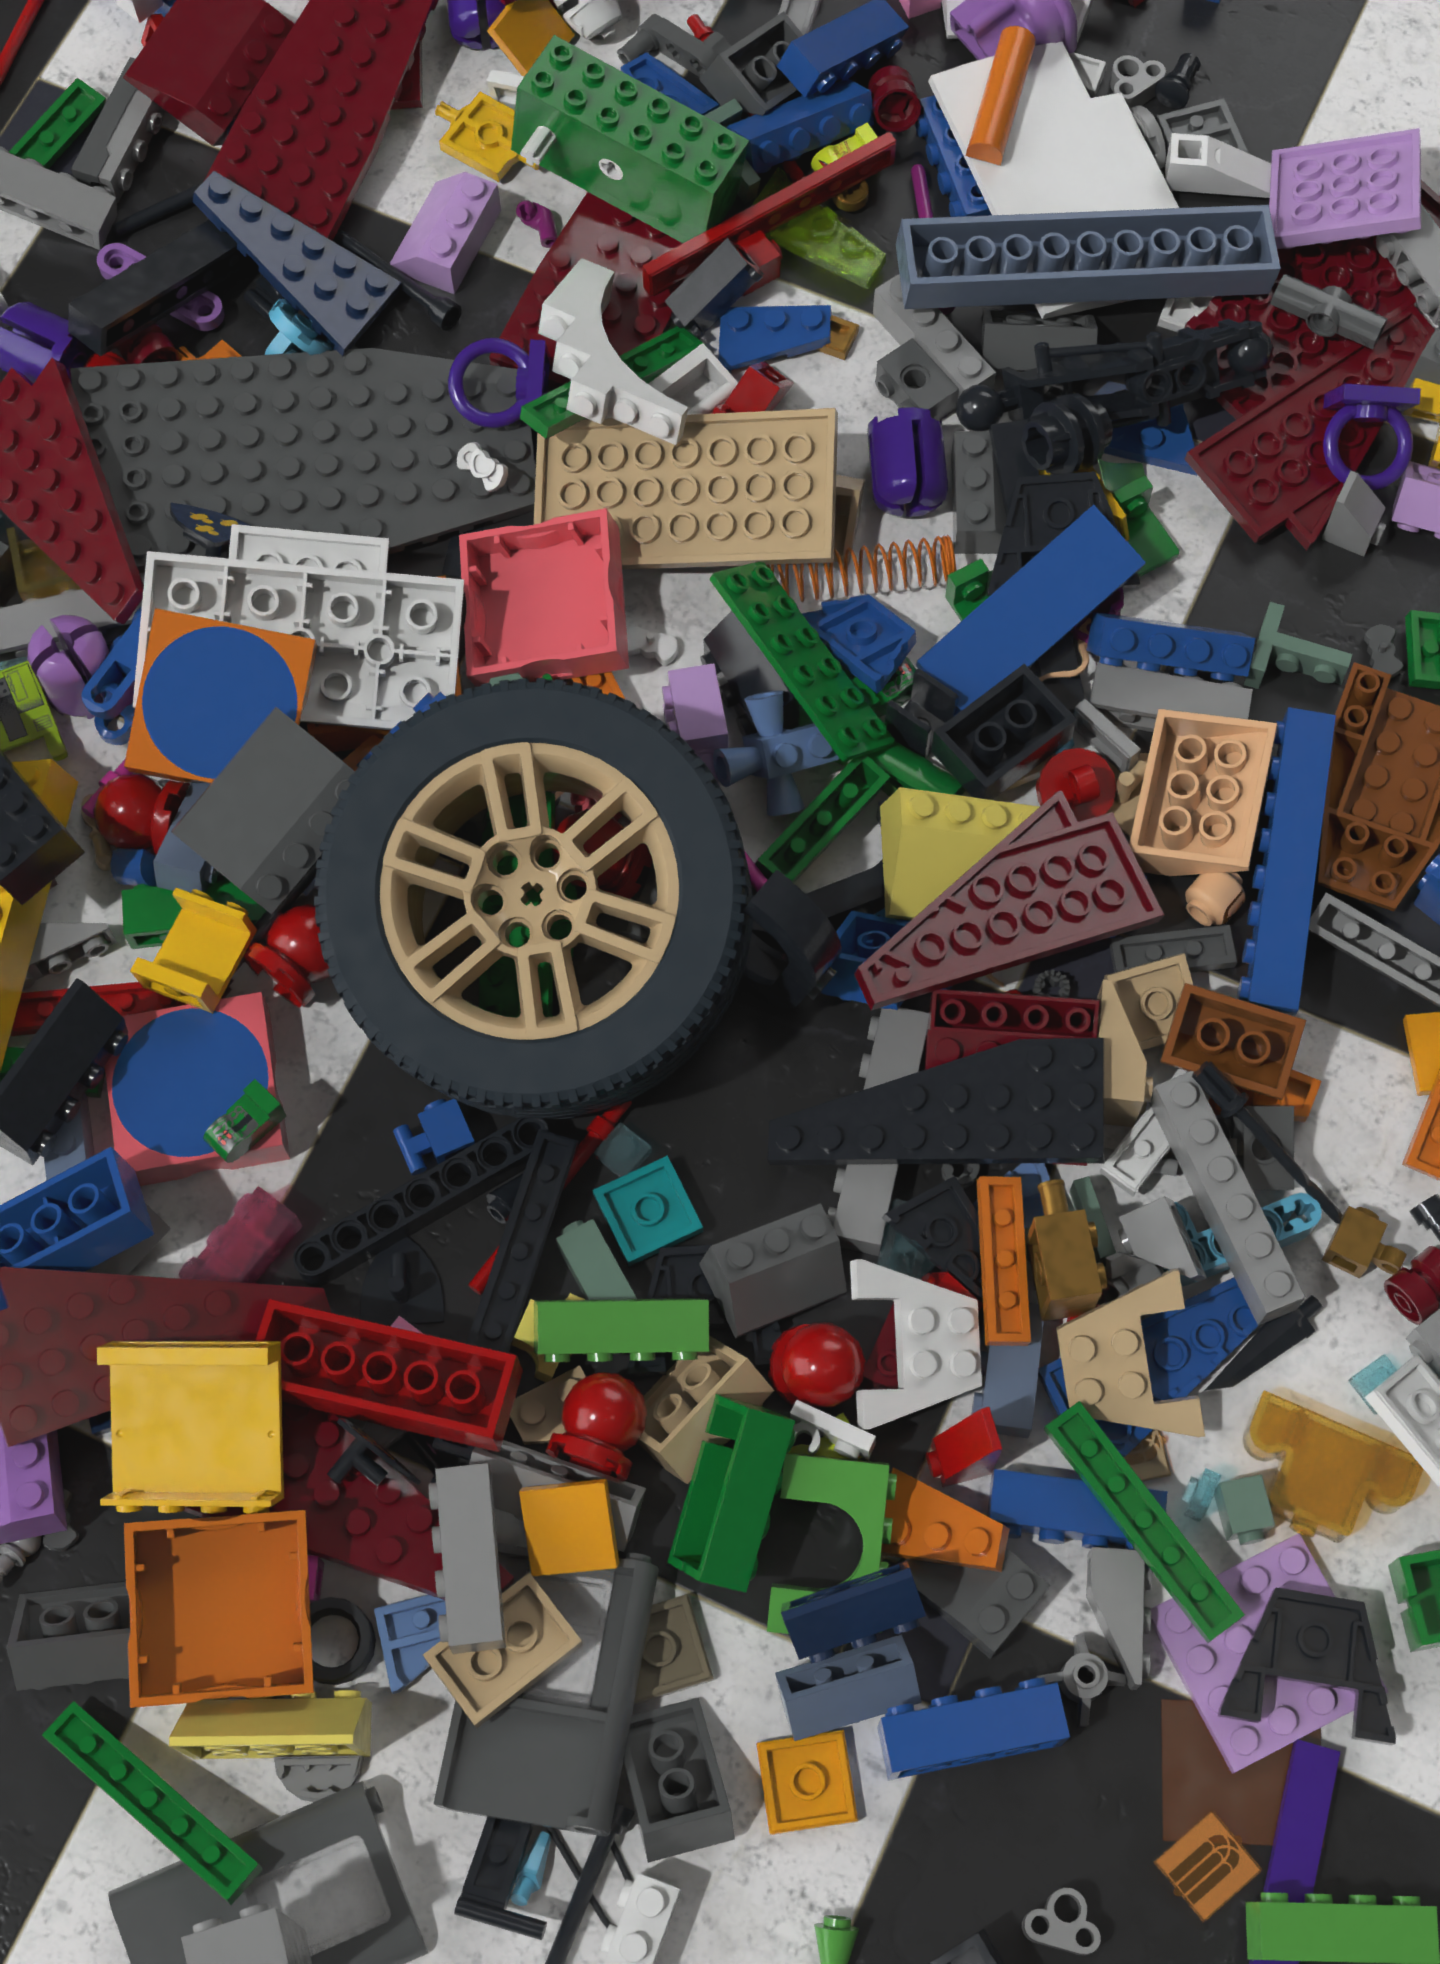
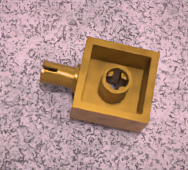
M1061 1179L1049 1180L1038 1184L1037 1188L1040 1192L1044 1215L1033 1218L1025 1240L1042 1321L1080 1316L1094 1309L1098 1300L1102 1297V1289L1107 1288L1103 1263H1096L1093 1248L1098 1247L1095 1223L1087 1221L1085 1209L1069 1211L1064 1189L1065 1184L1064 1180Z

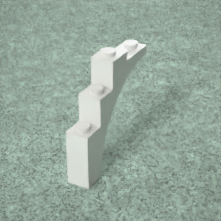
M581 258L543 302L538 334L557 341L552 371L571 379L566 410L599 424L608 416L677 445L683 437L688 407L663 395L640 379L618 356L610 344L602 324V314L610 302L615 272Z

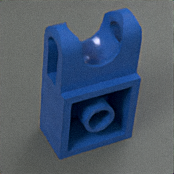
M142 606L135 612L132 624L125 633L113 641L109 654L87 682L81 695L87 711L95 716V727L101 739L112 745H124L129 742L135 712L133 696ZM105 692L103 703L94 702L98 694ZM118 714L124 717L125 723L121 729L116 731L107 729L108 724Z

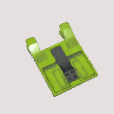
M25 661L1 670L0 749L2 752L44 737L49 753L55 761L67 758V749L42 687L29 662Z

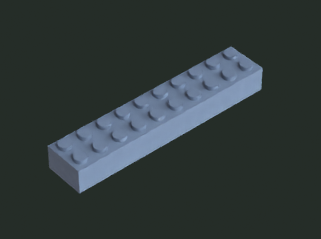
M1269 205L901 219L896 240L904 309L1269 294L1281 269Z

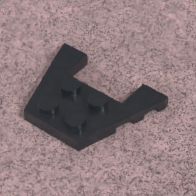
M1095 471L1017 477L987 591L988 597L1022 568L1021 555L1039 553L1093 504L1118 531L1113 519V513ZM1138 573L1121 588L1138 587L1140 585Z
M714 1244L660 1248L646 1299H708L709 1329L730 1327L699 1265L710 1246ZM778 1322L752 1332L754 1365L756 1369L770 1368L773 1343L782 1334ZM655 1352V1360L652 1361L629 1360L627 1367L628 1378L666 1375L665 1352Z
M1276 1587L1269 1597L1218 1709V1717L1259 1723L1261 1721L1265 1677L1354 1691L1355 1704L1352 1739L1391 1746L1396 1744V1734L1394 1726H1391L1386 1705L1388 1700L1385 1688L1380 1680L1376 1663L1378 1658L1365 1603Z

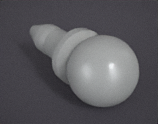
M42 1536L0 1545V1553L2 1554L0 1555V1583L14 1565L23 1566L26 1562L25 1557H29L38 1551L42 1543Z

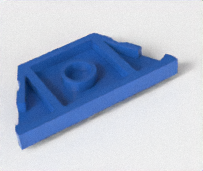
M1108 381L1095 395L1112 394L1126 389V385ZM1183 404L1170 408L1172 423L1168 426H1158L1155 419L1113 429L1112 440L1104 450V454L1197 476L1196 472L1184 459L1187 452L1194 448L1195 445Z
M869 594L851 597L843 601L821 602L822 610L802 613L811 627L817 631L819 638L833 657L875 693L882 691L916 644V630Z

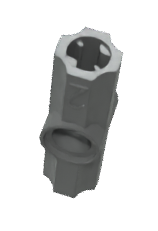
M1287 274L1281 278L1271 300V305L1305 319L1308 328L1317 335L1330 337L1337 333L1371 349L1375 348L1388 318L1352 303L1350 295L1340 287L1327 286L1322 290Z

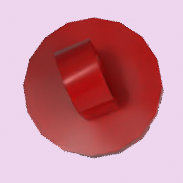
M1082 748L1063 750L1048 759L1041 770L1040 777L1036 783L1038 802L1041 806L1056 792L1063 791L1078 822L1104 815L1113 805L1116 794L1114 773L1107 761L1094 751Z

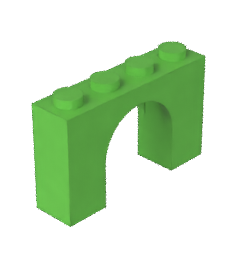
M788 1452L784 1459L780 1498L835 1505L846 1511L854 1519L861 1531L863 1539L861 1559L854 1572L841 1583L887 1568L888 1562L880 1561L882 1544H890L893 1518L885 1517L886 1500H895L897 1474L889 1473V1463ZM772 1583L767 1632L789 1634L781 1614L782 1604L826 1588Z

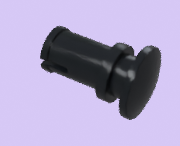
M1192 53L1182 54L1174 70L1157 83L1155 94L1159 102L1164 106L1179 109L1188 103L1189 92L1192 87L1191 81L1201 66L1197 56L1191 66L1188 65L1193 55Z

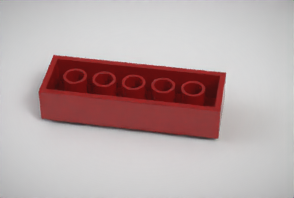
M272 1299L268 1300L255 1340L280 1341L282 1402L495 1452H500L523 1373L518 1357L514 1354Z

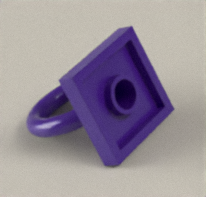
M500 338L481 339L465 347L452 363L448 376L449 395L457 411L471 423L486 428H500L518 421L523 405L548 393L550 354L546 341L530 339L529 355L515 343ZM488 353L503 354L512 359L518 366L516 375V403L509 409L498 413H487L474 407L467 399L463 389V377L469 364L477 357Z
M1343 384L1324 394L1323 409L1339 410L1332 417L1325 430L1323 452L1327 466L1340 482L1344 484L1350 471H1352L1341 459L1338 447L1340 433L1350 420L1358 422L1387 421L1396 433L1398 448L1392 464L1381 473L1370 476L1360 475L1372 491L1389 486L1404 473L1413 452V436L1410 426L1401 412L1420 404V388Z

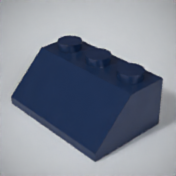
M907 1561L783 1603L781 1608V1614L798 1659L801 1660L809 1657L811 1664L835 1656V1647L851 1642L852 1648L856 1649L874 1643L878 1640L876 1633L893 1628L895 1634H900L920 1626L918 1619L926 1616Z

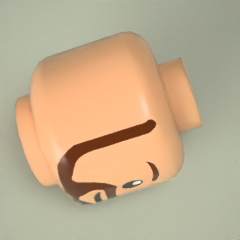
M1237 872L1200 874L1185 892L1188 903L1186 909L1192 918L1204 926H1211L1212 924L1224 925L1245 902V891L1241 885L1243 880Z

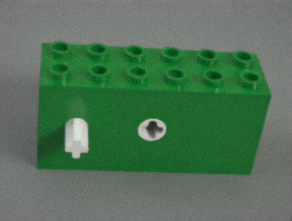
M556 35L552 37L518 85L511 150L526 158L527 164L531 166L534 163L540 165L681 243H685L720 224L736 201L749 144L748 139Z

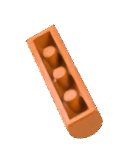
M1009 26L1001 32L965 156L1001 166L1036 44L1035 36L1026 28Z

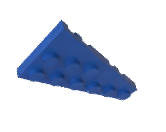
M1235 1277L1184 1300L1185 1309L1160 1312L1141 1320L1153 1401L1187 1397L1258 1327ZM1061 1358L1040 1367L1038 1371V1377L1058 1416L1069 1409ZM1094 1419L1123 1458L1154 1430Z

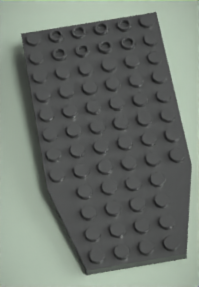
M377 348L348 349L343 357L337 350H332L312 356L303 352L71 368L72 387L139 573H145L147 551L205 556V548L183 537L184 529L174 521L170 514V503L212 510L238 519L251 526L389 538L388 554L404 551L405 546L422 542L424 545L437 541L438 536L454 531H459L460 534L473 530L474 525L490 520L496 523L534 511L536 468L531 427L521 419L500 428L478 426L465 419L457 411L449 395L448 376L454 362L452 359ZM471 362L463 377V389L467 399L474 407L487 413H498L509 409L516 403L517 369ZM477 442L482 450H486L491 458L497 459L499 463L508 467V478L502 488L494 492H488L484 487L482 478L474 477L471 470H461L458 468L457 455L464 445ZM230 544L223 545L220 558H229Z

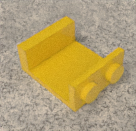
M175 888L172 895L182 907L154 961L150 962L137 957L130 972L143 988L213 1014L257 929L249 919L248 911L233 902H227L226 905L217 903L208 894L197 889H192L190 893Z

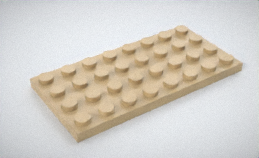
M836 408L687 415L683 437L677 445L613 418H606L601 424L585 419L548 439L537 433L533 525L555 517L607 508L619 527L622 570L742 566L755 562H762L766 565L834 562L838 412Z

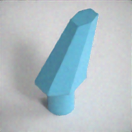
M540 1832L521 1863L515 1881L516 1885L510 1896L511 1901L518 1906L527 1905L531 1894L541 1888L551 1842L550 1834L547 1832Z

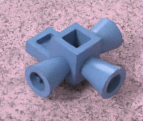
M768 691L746 697L744 700L757 733L742 737L744 747L714 750L713 765L716 776L724 787H729L749 775L766 778V814L768 816H780L798 812L804 809L805 805L792 773L839 760V757L814 723L791 730L783 728V691Z

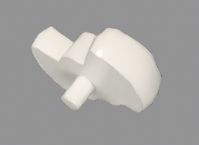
M477 442L467 443L459 450L457 455L458 468L461 470H471L474 477L482 478L486 491L494 492L505 485L508 478V467L499 463L497 459L491 458L486 450H482Z
M637 626L627 629L629 657L639 653L647 659L656 657L664 666L671 663L678 655V642L673 635H664L660 632L652 633L648 629L641 630Z

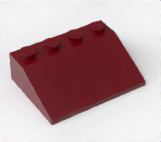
M176 0L127 70L123 79L213 146L265 72L294 26V23L264 0Z

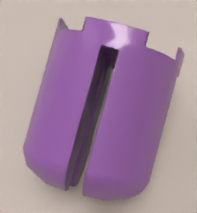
M60 615L50 619V622L64 651H59L52 636L41 625L33 633L28 644V662L53 709L62 716L67 714L71 716H86L87 719H92L95 716L87 711L82 701L81 695L85 683L81 675L86 676L87 681H89L109 654V648L102 633L98 631L96 625L90 620L75 615ZM105 692L98 694L94 702L103 703Z

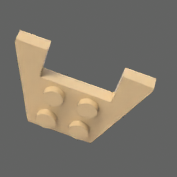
M1178 1268L1171 1269L1163 1273L1162 1276L1144 1285L1141 1284L1129 1290L1128 1293L1106 1304L1103 1303L1056 1327L1069 1408L1080 1401L1093 1419L1194 1437H1205L1198 1395L1153 1401L1140 1316L1185 1309Z

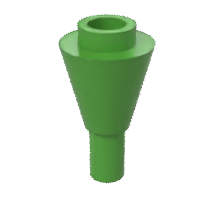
M825 1915L823 1923L814 1924L821 1964H848L859 1932V1928L850 1926L851 1918Z

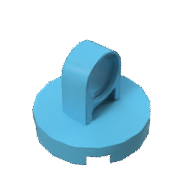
M279 298L268 313L270 320L279 330V333L267 347L265 355L306 352L312 356L334 350V344L325 334L320 336L312 328V321L298 314L299 310H295L286 299Z

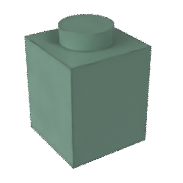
M1262 1474L1221 1482L1213 1490L1226 1541L1239 1539L1240 1545H1249L1266 1539L1264 1534L1268 1533L1275 1526Z

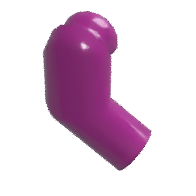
M529 200L521 201L516 208L517 217L525 225L539 231L540 242L543 247L551 248L558 237L553 213L548 208L535 202H530Z

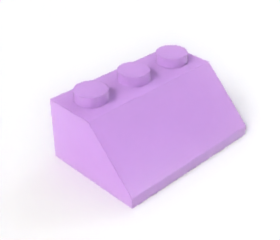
M467 172L437 181L396 251L390 265L409 278L455 294L501 212L498 184Z
M1409 462L1401 476L1392 509V521L1398 522L1397 526L1410 532H1419L1420 528L1435 532L1434 536L1440 539V469Z

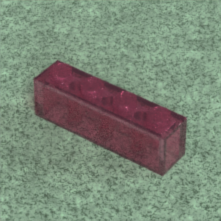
M258 1186L252 1194L246 1193L240 1198L234 1207L235 1214L225 1225L221 1224L211 1232L206 1241V1248L197 1258H190L182 1266L179 1277L180 1279L255 1283L302 1228V1224L296 1214Z

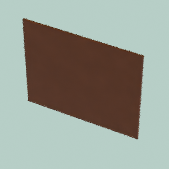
M1161 1699L1163 1841L1178 1842L1207 1815L1212 1813L1237 1844L1273 1846L1293 1743L1232 1774L1193 1700ZM1321 1728L1299 1740L1321 1746ZM1215 1835L1207 1839L1211 1843L1227 1844L1222 1835ZM1227 1837L1229 1840V1844H1235L1229 1837Z

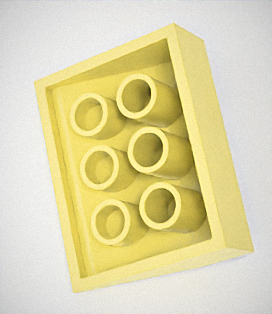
M899 787L880 806L885 917L911 921L1034 813L1039 806Z
M357 1690L334 1691V1698H317V1692L314 1691V1693L290 1695V1699H273V1696L246 1697V1699L228 1700L229 1697L204 1699L186 1704L169 1736V1747L192 1759H263L294 1756L346 1755L370 1757L372 1702L367 1698H361V1691Z

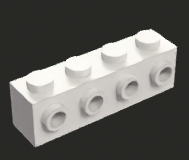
M637 1872L634 1882L626 1879L617 1902V1906L624 1908L618 1926L609 1924L601 1944L600 1951L607 1953L603 1964H655L681 1890Z

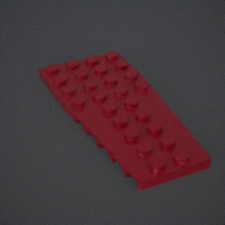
M309 0L244 103L206 178L213 171H216L333 241L377 154L391 119L389 112L393 102H398L403 90L401 82L406 70H411L415 60L413 56L418 40H423L426 33L425 23L430 11L435 10L439 0Z
M1421 180V204L1440 229V196ZM1377 235L1366 239L1354 238L1334 241L1329 244L1318 243L1297 246L1292 249H1277L1281 269L1269 294L1215 296L1210 300L1208 307L1197 317L1194 315L1185 324L1184 328L1189 327L1194 330L1217 327L1219 326L1218 322L1225 319L1238 323L1259 321L1262 323L1263 331L1271 338L1274 349L1273 358L1267 367V376L1256 379L1254 386L1248 388L1239 386L1220 392V396L1214 398L1236 420L1355 342L1337 333L1330 337L1317 335L1308 328L1305 319L1271 305L1272 297L1283 275H1290L1322 290L1327 286L1340 287L1350 295L1352 303L1388 318V320L1412 304L1415 307L1418 306L1416 298L1409 288L1399 281L1392 264L1379 253L1375 241ZM1226 345L1216 348L1219 371L1230 367L1225 357Z
M587 192L536 269L499 338L515 343L528 355L530 339L545 340L550 354L549 387L556 389L570 382L571 379L552 371L557 341L538 334L543 302L578 261L583 258L615 272L610 302L602 314V324L610 344L618 356L668 331L672 322L670 315L673 311L666 304L665 300L687 279L686 277L650 296L643 287L642 266L683 243ZM491 353L489 356L490 365L518 369L517 364L503 354Z

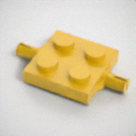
M479 92L471 103L461 108V110L451 107L444 101L437 105L435 110L436 116H440L451 123L448 131L439 140L441 151L497 182H500L509 169L517 162L521 161L527 164L526 158L511 150L515 110L482 92ZM534 163L533 166H529L538 170L540 165Z

